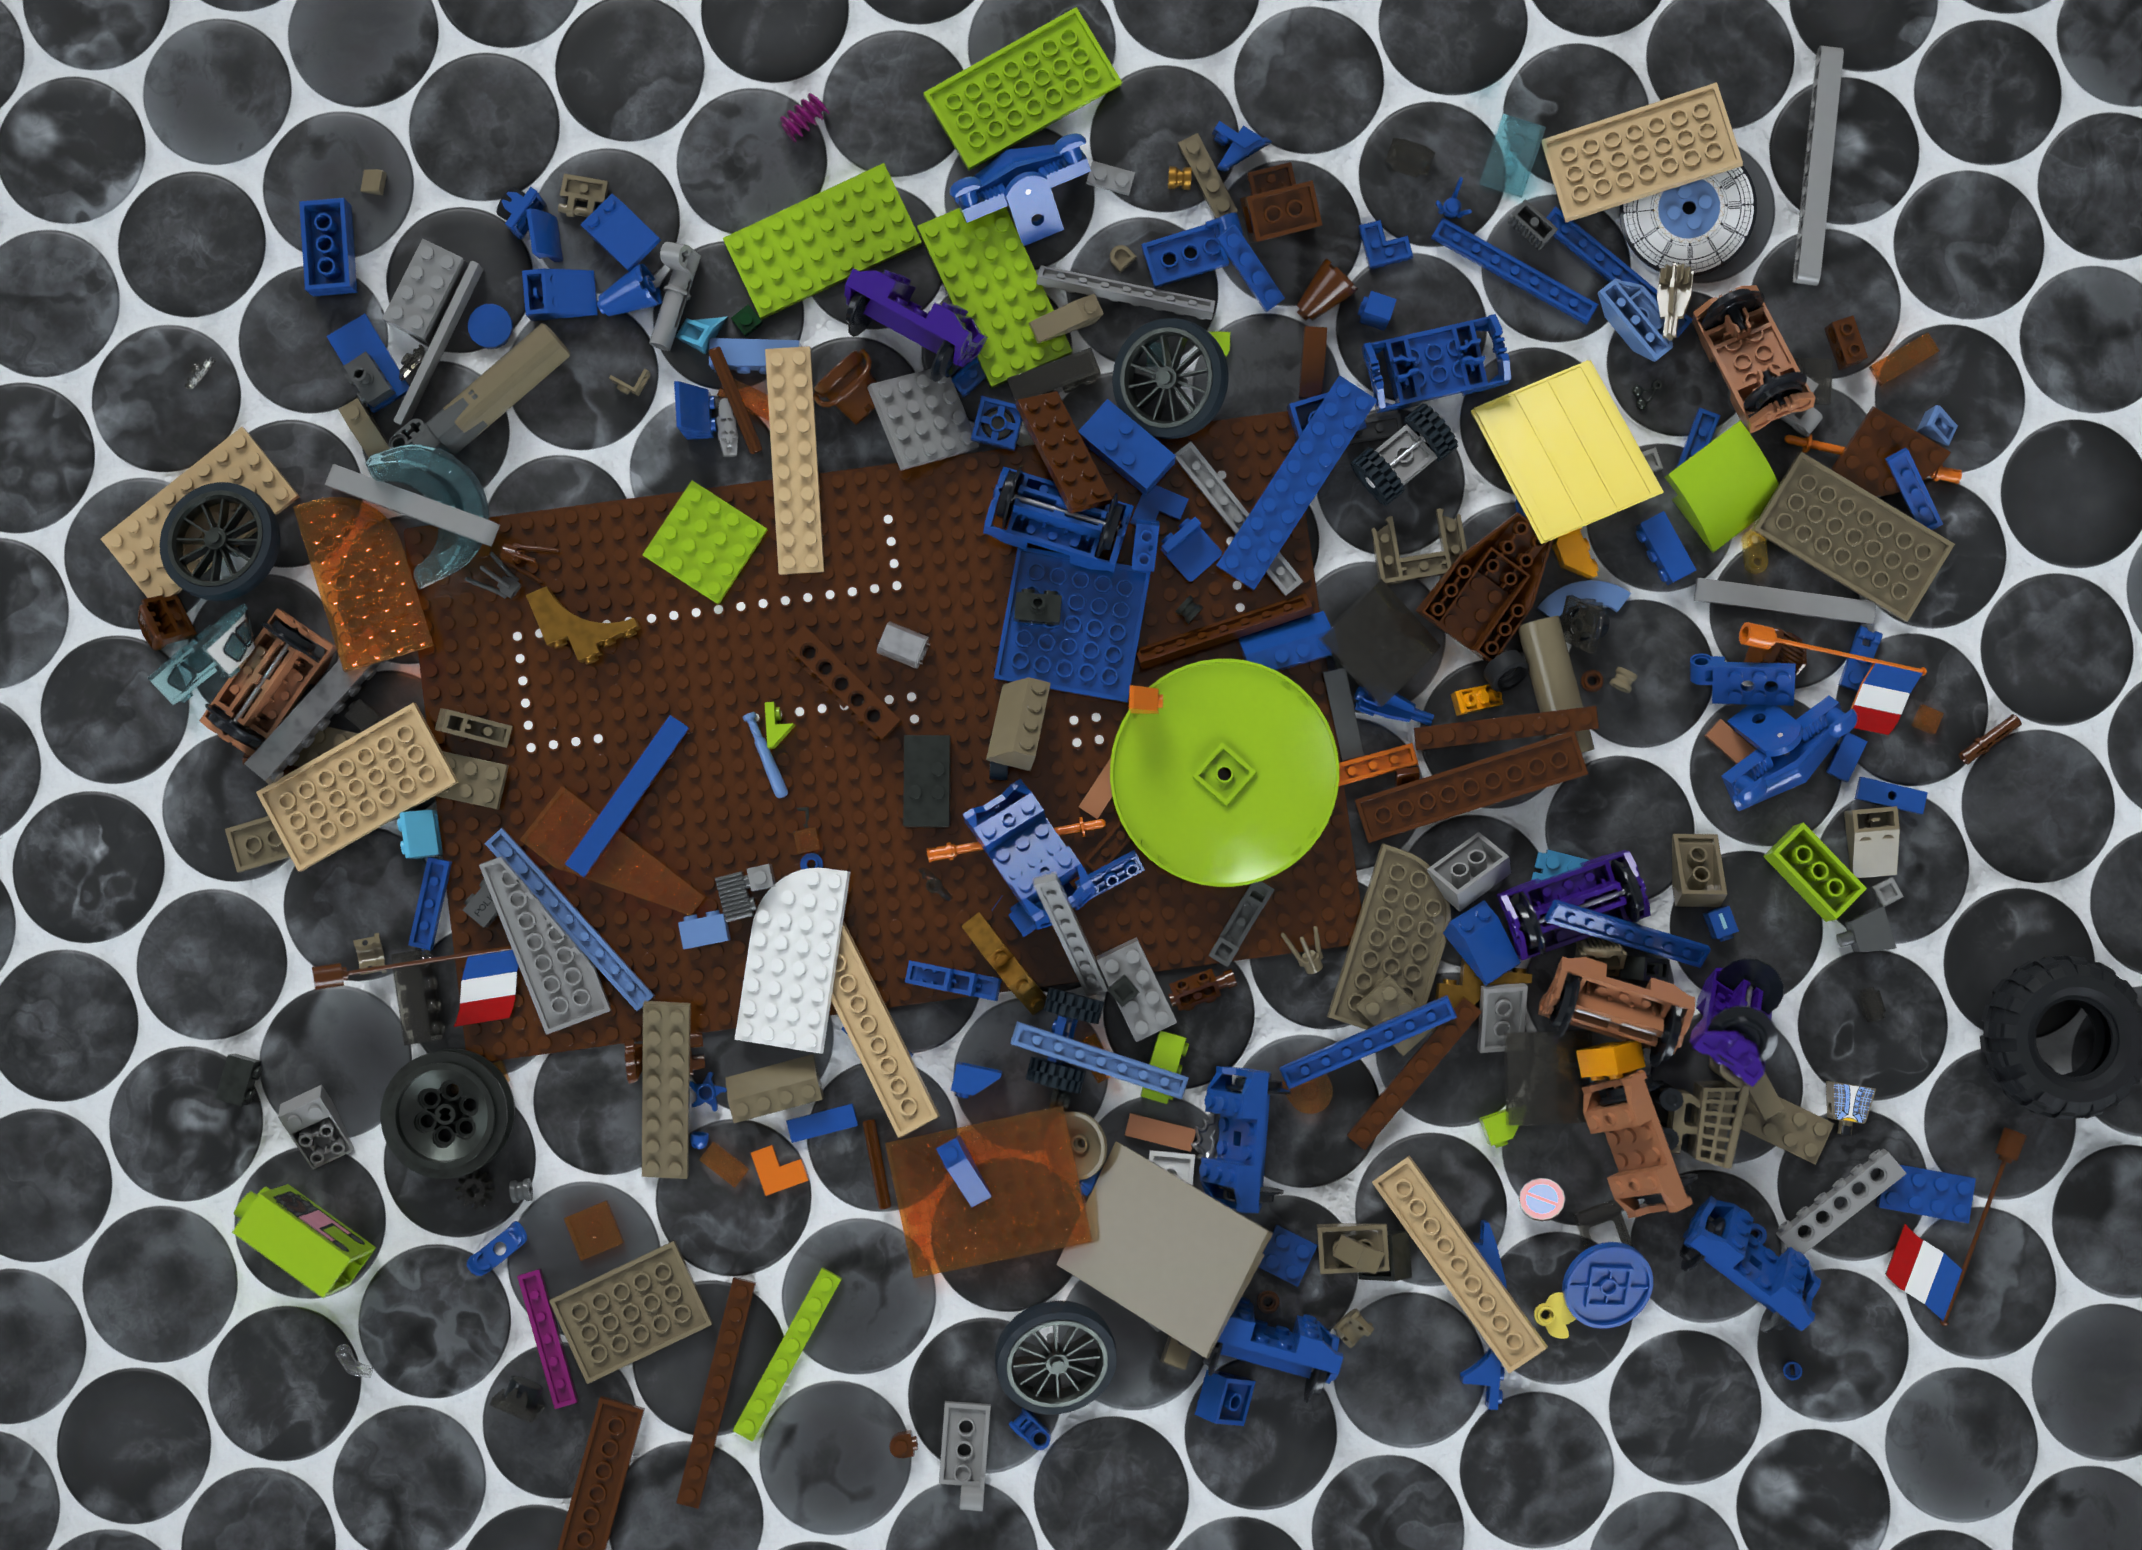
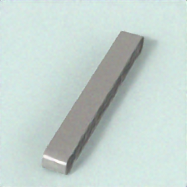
M335 464L332 465L325 482L326 486L491 547L500 527L499 524Z

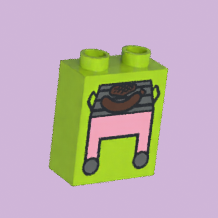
M289 1184L275 1189L264 1187L258 1194L250 1191L240 1201L233 1213L241 1219L232 1231L233 1234L322 1298L349 1286L376 1249L374 1245Z

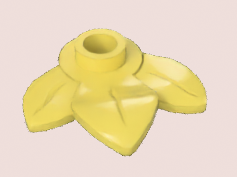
M1562 1292L1551 1294L1546 1303L1539 1304L1534 1310L1536 1322L1541 1326H1545L1551 1336L1560 1339L1569 1337L1566 1324L1573 1322L1576 1318L1567 1308ZM1544 1310L1549 1312L1547 1318H1542L1541 1316Z

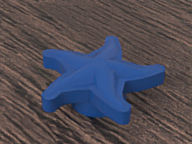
M713 1072L707 1074L703 1084H696L690 1081V1087L697 1095L696 1101L691 1105L692 1107L700 1106L706 1102L712 1107L714 1112L718 1110L716 1096L721 1092H727V1088L714 1085L712 1080Z

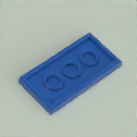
M366 314L361 315L326 336L343 365H346L365 351L370 354L395 390L396 394L374 408L367 403L373 413L406 395L410 386Z

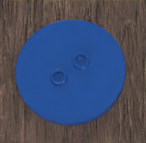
M1619 1242L1597 1244L1580 1253L1568 1267L1562 1285L1563 1298L1569 1311L1581 1323L1601 1329L1617 1327L1629 1322L1644 1309L1652 1294L1653 1273L1647 1260L1635 1248Z

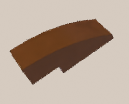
M1304 327L1299 398L1307 399L1322 394L1327 327Z

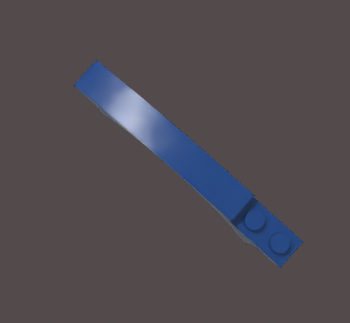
M1481 1220L1479 1243L1473 1242V1244L1507 1289L1492 1229L1489 1222ZM1489 1348L1475 1364L1460 1372L1459 1380L1463 1384L1485 1385V1406L1488 1409L1498 1410V1404H1501L1503 1399V1392L1500 1390V1380H1504V1367L1501 1366L1502 1363L1492 1349Z

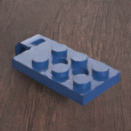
M1229 213L1207 221L1205 225L1141 244L1154 288L1228 266V257L1216 240V237L1233 224L1238 227L1244 236L1238 214ZM1187 248H1193L1196 250L1197 255L1194 258H1187L1184 251ZM1171 254L1175 257L1176 261L1172 265H1167L1163 262V257Z
M1700 653L1690 658V681L1697 685H1712V704L1794 706L1796 664L1725 662V657ZM1751 681L1754 684L1752 686H1744L1742 682ZM1773 681L1776 682L1777 685L1774 687H1768L1765 685V683Z

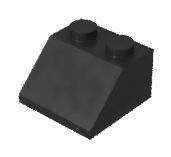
M1387 1231L1390 1271H1377L1376 1274L1359 1272V1279L1399 1281L1412 1278L1409 1233L1407 1231Z

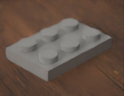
M1525 983L1481 986L1480 1010H1482V1013L1479 1015L1477 1050L1480 1053L1524 1049L1528 989Z

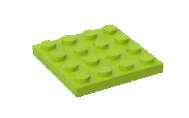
M692 480L642 555L719 605L768 529Z

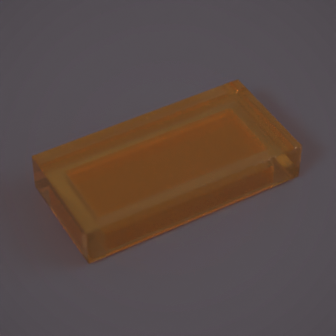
M715 1141L712 1142L699 1159L734 1188L749 1171L747 1166Z

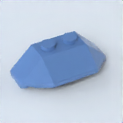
M1615 278L1598 292L1605 318L1633 352L1656 362L1673 348V342L1668 341V338H1663L1665 319H1660L1658 303L1643 285Z

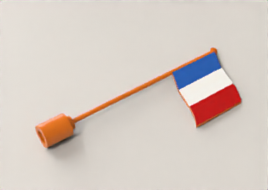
M1745 622L1739 632L1740 643L1747 646L1768 650L1777 642L1873 663L1863 679L1851 706V709H1854L1857 713L1858 720L1854 727L1856 729L1889 735L1898 723L1911 691L1920 677L1927 673L1925 667L1920 669L1777 638L1773 627Z

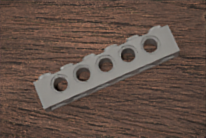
M1878 1149L1868 1157L1869 1160L1866 1163L1856 1165L1850 1171L1851 1174L1847 1178L1837 1180L1829 1192L1819 1194L1814 1199L1815 1203L1810 1207L1805 1206L1796 1213L1797 1217L1792 1221L1788 1220L1778 1227L1779 1231L1775 1234L1787 1248L1792 1247L1797 1252L1805 1254L1907 1173L1887 1150L1882 1149L1880 1151ZM1879 1168V1177L1871 1179V1171ZM1858 1182L1862 1183L1861 1191L1853 1193V1185ZM1838 1197H1843V1205L1840 1207H1835V1199ZM1825 1211V1219L1816 1221L1817 1213ZM1807 1225V1233L1805 1235H1798L1799 1227Z

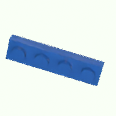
M1235 224L1216 237V240L1265 312H1268L1285 299Z
M1905 447L1885 458L1913 519L1931 530L1943 525L1909 450Z
M435 857L427 858L408 946L433 950L452 861Z

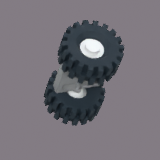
M1422 403L1404 418L1406 425L1375 451L1369 447L1351 462V467L1354 473L1357 474V478L1362 482V485L1384 506H1387L1405 491L1404 485L1434 460L1442 461L1458 447V441L1455 439L1454 433L1450 431V427L1427 404Z

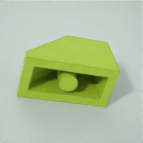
M1520 1103L1479 1118L1489 1145H1495V1148L1507 1145V1140L1513 1139L1527 1110L1526 1105Z

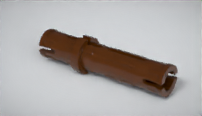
M2011 714L1981 738H1976L1973 744L1958 754L1959 758L1964 764L1969 765L1978 756L1988 753L1993 745L2022 725L2021 720L2016 715Z

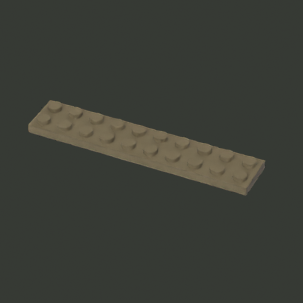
M327 727L323 731L319 730L314 736V742L308 748L304 747L299 752V758L292 765L301 767L359 733ZM442 751L458 783L435 796L499 809L509 765Z

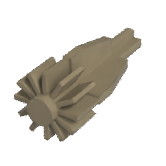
M1673 263V266L1666 264L1665 268H1661L1659 275L1657 301L1660 319H1665L1663 338H1668V341L1676 338L1678 319H1684L1692 298L1694 271H1691L1690 266L1684 268L1685 264L1683 263L1682 265Z

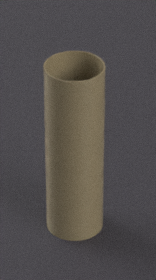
M1552 616L1520 625L1517 630L1525 660L1529 664V675L1539 712L1583 707L1559 616ZM1590 730L1575 731L1581 753L1595 749ZM1564 733L1546 735V738H1552Z

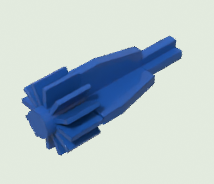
M1366 678L1365 682H1362V687L1359 686L1356 690L1354 699L1357 701L1354 705L1357 711L1371 716L1377 714L1385 718L1409 722L1412 719L1428 726L1432 724L1433 714L1415 708V703L1396 692L1385 689L1383 684Z

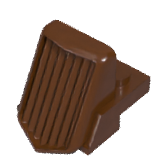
M177 594L168 597L159 595L141 601L142 605L139 606L138 623L144 638L153 650H161L167 644L190 639L197 634Z
M1774 628L1777 638L1803 643V639L1793 633L1786 632L1780 628ZM1777 642L1768 650L1749 646L1744 662L1795 663L1796 678L1807 665V649Z

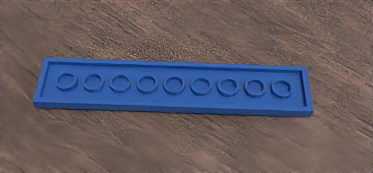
M1338 376L1216 565L1218 568L1252 590H1255L1377 401L1376 398L1342 376Z

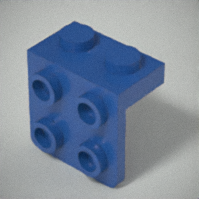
M1196 516L1192 520L1189 518L1185 519L1178 526L1180 530L1176 534H1168L1161 541L1163 545L1160 549L1189 582L1194 581L1222 556L1221 549L1200 527L1201 522Z

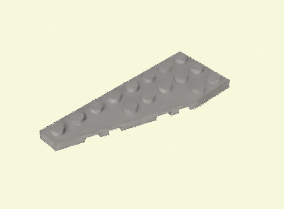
M503 856L481 863L479 867L546 1035L611 1011L610 1003L595 966Z

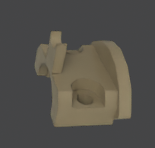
M379 933L374 934L375 936L353 941L357 952L359 969L368 968L369 966L386 965ZM367 940L368 942L366 946L363 945V941ZM374 972L361 973L360 975H365Z
M1353 1309L1333 1329L1336 1331V1335L1349 1348H1352L1362 1336L1366 1335L1368 1337L1373 1332L1374 1327L1371 1322L1368 1324L1362 1318L1358 1309Z

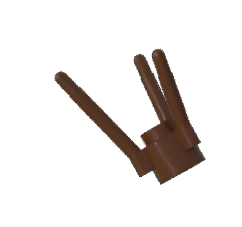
M517 543L513 545L504 544L500 553V560L507 562V567L519 571L539 584H543L541 579L516 564H520L522 560L536 562L535 558L523 555L524 553L521 550L547 553L560 552L559 549L527 546Z

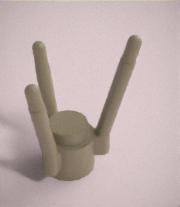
M1317 926L1313 927L1316 952L1309 950L1304 937H1300L1305 952L1302 957L1285 933H1281V937L1297 958L1301 967L1304 966L1307 974H1315L1323 968L1321 959L1324 957L1321 952Z

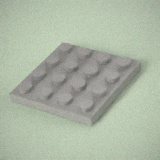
M931 369L876 382L867 387L901 471L979 448L978 442L971 441L973 430L951 377H943L940 381L934 382L931 379Z

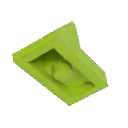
M765 702L767 748L775 749L795 727V724H777V721H781L780 707H776L775 702Z

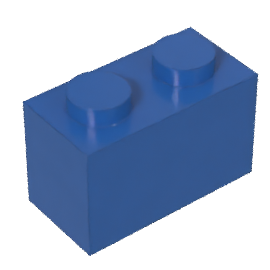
M1371 291L1368 297L1364 296L1357 313V315L1361 316L1359 323L1384 331L1390 321L1397 299Z

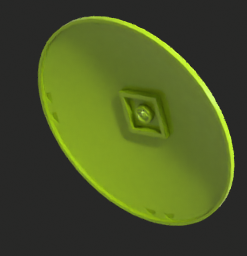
M1211 659L1188 664L1168 673L1149 686L1150 688H1158L1159 694H1163V708H1159V714L1131 713L1130 710L1127 712L1117 732L1110 762V783L1115 808L1122 825L1136 846L1151 861L1172 875L1189 882L1214 887H1235L1260 882L1279 874L1301 859L1311 849L1325 829L1334 809L1339 785V760L1335 740L1326 718L1313 699L1299 685L1278 671L1258 663L1238 659ZM1221 768H1228L1231 771V777L1226 781L1218 777V772Z

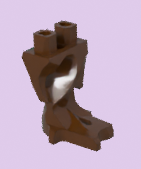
M690 1033V1075H693V1070L705 1068L704 1054H691V1048L703 1047L702 1033ZM624 1039L626 1074L630 1084L638 1081L640 1074L643 1072V1044H634L633 1039Z

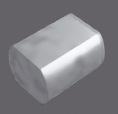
M889 621L878 644L877 653L917 669L920 664H923L921 660L923 661L926 655L927 645L930 646L929 637Z

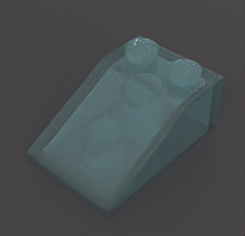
M1503 114L1498 122L1479 184L1522 198L1546 127Z

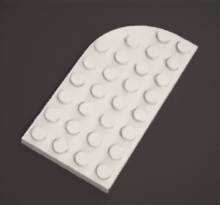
M827 868L799 870L779 880L775 887H771L765 894L753 919L735 1040L823 1053L851 872Z

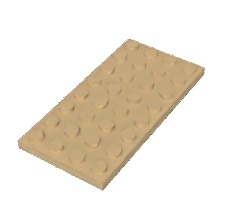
M1717 82L1541 140L1565 223L1743 166Z
M240 427L101 538L102 542L147 598L159 595L168 597L179 594L183 590L169 577L163 566L160 556V536L168 514L176 503L189 492L201 486L217 482L238 484L261 496L271 507L275 516L300 497L244 427ZM230 503L227 523L240 504ZM221 504L209 508L217 527ZM249 510L237 527L254 519ZM203 511L193 523L208 531L211 527ZM191 524L185 538H204L206 533ZM256 527L235 539H248L258 529ZM183 544V556L204 545ZM204 555L186 565L191 573ZM212 561L211 564L208 566V568L206 569V571L209 570V569L212 567L213 561Z
M411 703L256 793L299 872H302L400 816V812H407L458 783V780L417 704Z

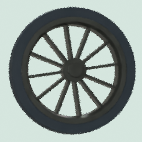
M1164 318L1141 326L1122 345L1113 369V392L1119 409L1153 437L1163 439L1182 438L1200 431L1217 415L1226 397L1229 373L1227 360L1221 346L1207 330L1188 320ZM1179 336L1180 340L1171 363L1168 337ZM1160 339L1165 366H1163L1149 347ZM1187 340H1189L1198 349L1179 365ZM1144 351L1159 368L1157 372L1137 365ZM1201 354L1203 355L1207 368L1181 374ZM1135 368L1155 374V380L1134 384ZM1204 373L1208 374L1206 390L1188 384L1186 377ZM1157 384L1158 386L1139 403L1134 389ZM1181 386H1187L1204 392L1203 398L1197 407L1184 393ZM1162 391L1154 416L1152 417L1143 408ZM1176 391L1192 411L1183 418L1179 417ZM1169 395L1173 421H1160Z
M217 482L201 486L181 498L172 508L164 522L160 536V556L163 566L169 577L180 588L193 596L209 601H227L241 597L256 588L273 568L280 548L279 523L273 510L262 497L246 487L228 482ZM230 503L240 504L227 523ZM221 504L217 527L209 508ZM249 510L254 519L237 527ZM203 511L211 527L208 531L193 523ZM191 524L206 533L204 538H185V535ZM256 527L258 529V539H235ZM183 544L204 545L183 556ZM235 545H256L251 558L248 559L241 554V550ZM229 553L234 557L241 556L248 562L241 570L236 572ZM204 555L191 573L186 565ZM223 557L231 576L219 580ZM213 561L210 581L201 580V576Z
M1070 1301L1044 1302L1022 1311L1006 1325L998 1339L995 1350L996 1373L1006 1395L1020 1407L1040 1414H1063L1088 1405L1099 1397L1110 1384L1117 1364L1115 1340L1105 1320L1091 1308ZM1057 1325H1069L1070 1327L1062 1341L1058 1343ZM1053 1326V1333H1049L1046 1336V1341L1038 1330ZM1078 1328L1087 1332L1070 1343ZM1034 1333L1044 1348L1024 1340ZM1094 1340L1098 1345V1348L1079 1350ZM1017 1349L1034 1354L1031 1356L1014 1357ZM1097 1359L1094 1367L1078 1362V1360ZM1032 1366L1019 1375L1014 1370V1367ZM1068 1367L1088 1375L1078 1382L1068 1370ZM1043 1372L1034 1387L1025 1383ZM1064 1372L1073 1385L1059 1389L1058 1374ZM1051 1373L1055 1374V1390H1043L1042 1388Z

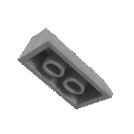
M1477 832L1427 869L1443 897L1459 911L1463 910L1511 874L1509 856L1480 832Z

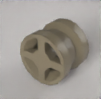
M1617 667L1615 670L1616 675L1610 680L1609 684L1620 691L1630 693L1632 689L1631 684L1636 681L1638 676L1625 668Z

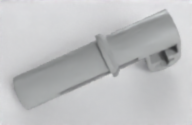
M667 241L661 247L660 258L663 264L673 271L668 285L664 287L666 293L649 344L658 349L670 351L686 301L691 298L689 292L701 255L688 245Z

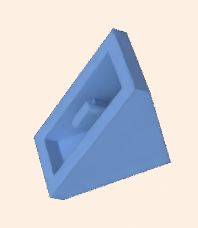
M1935 405L1925 411L1916 432L1949 446L1958 425L1941 406Z

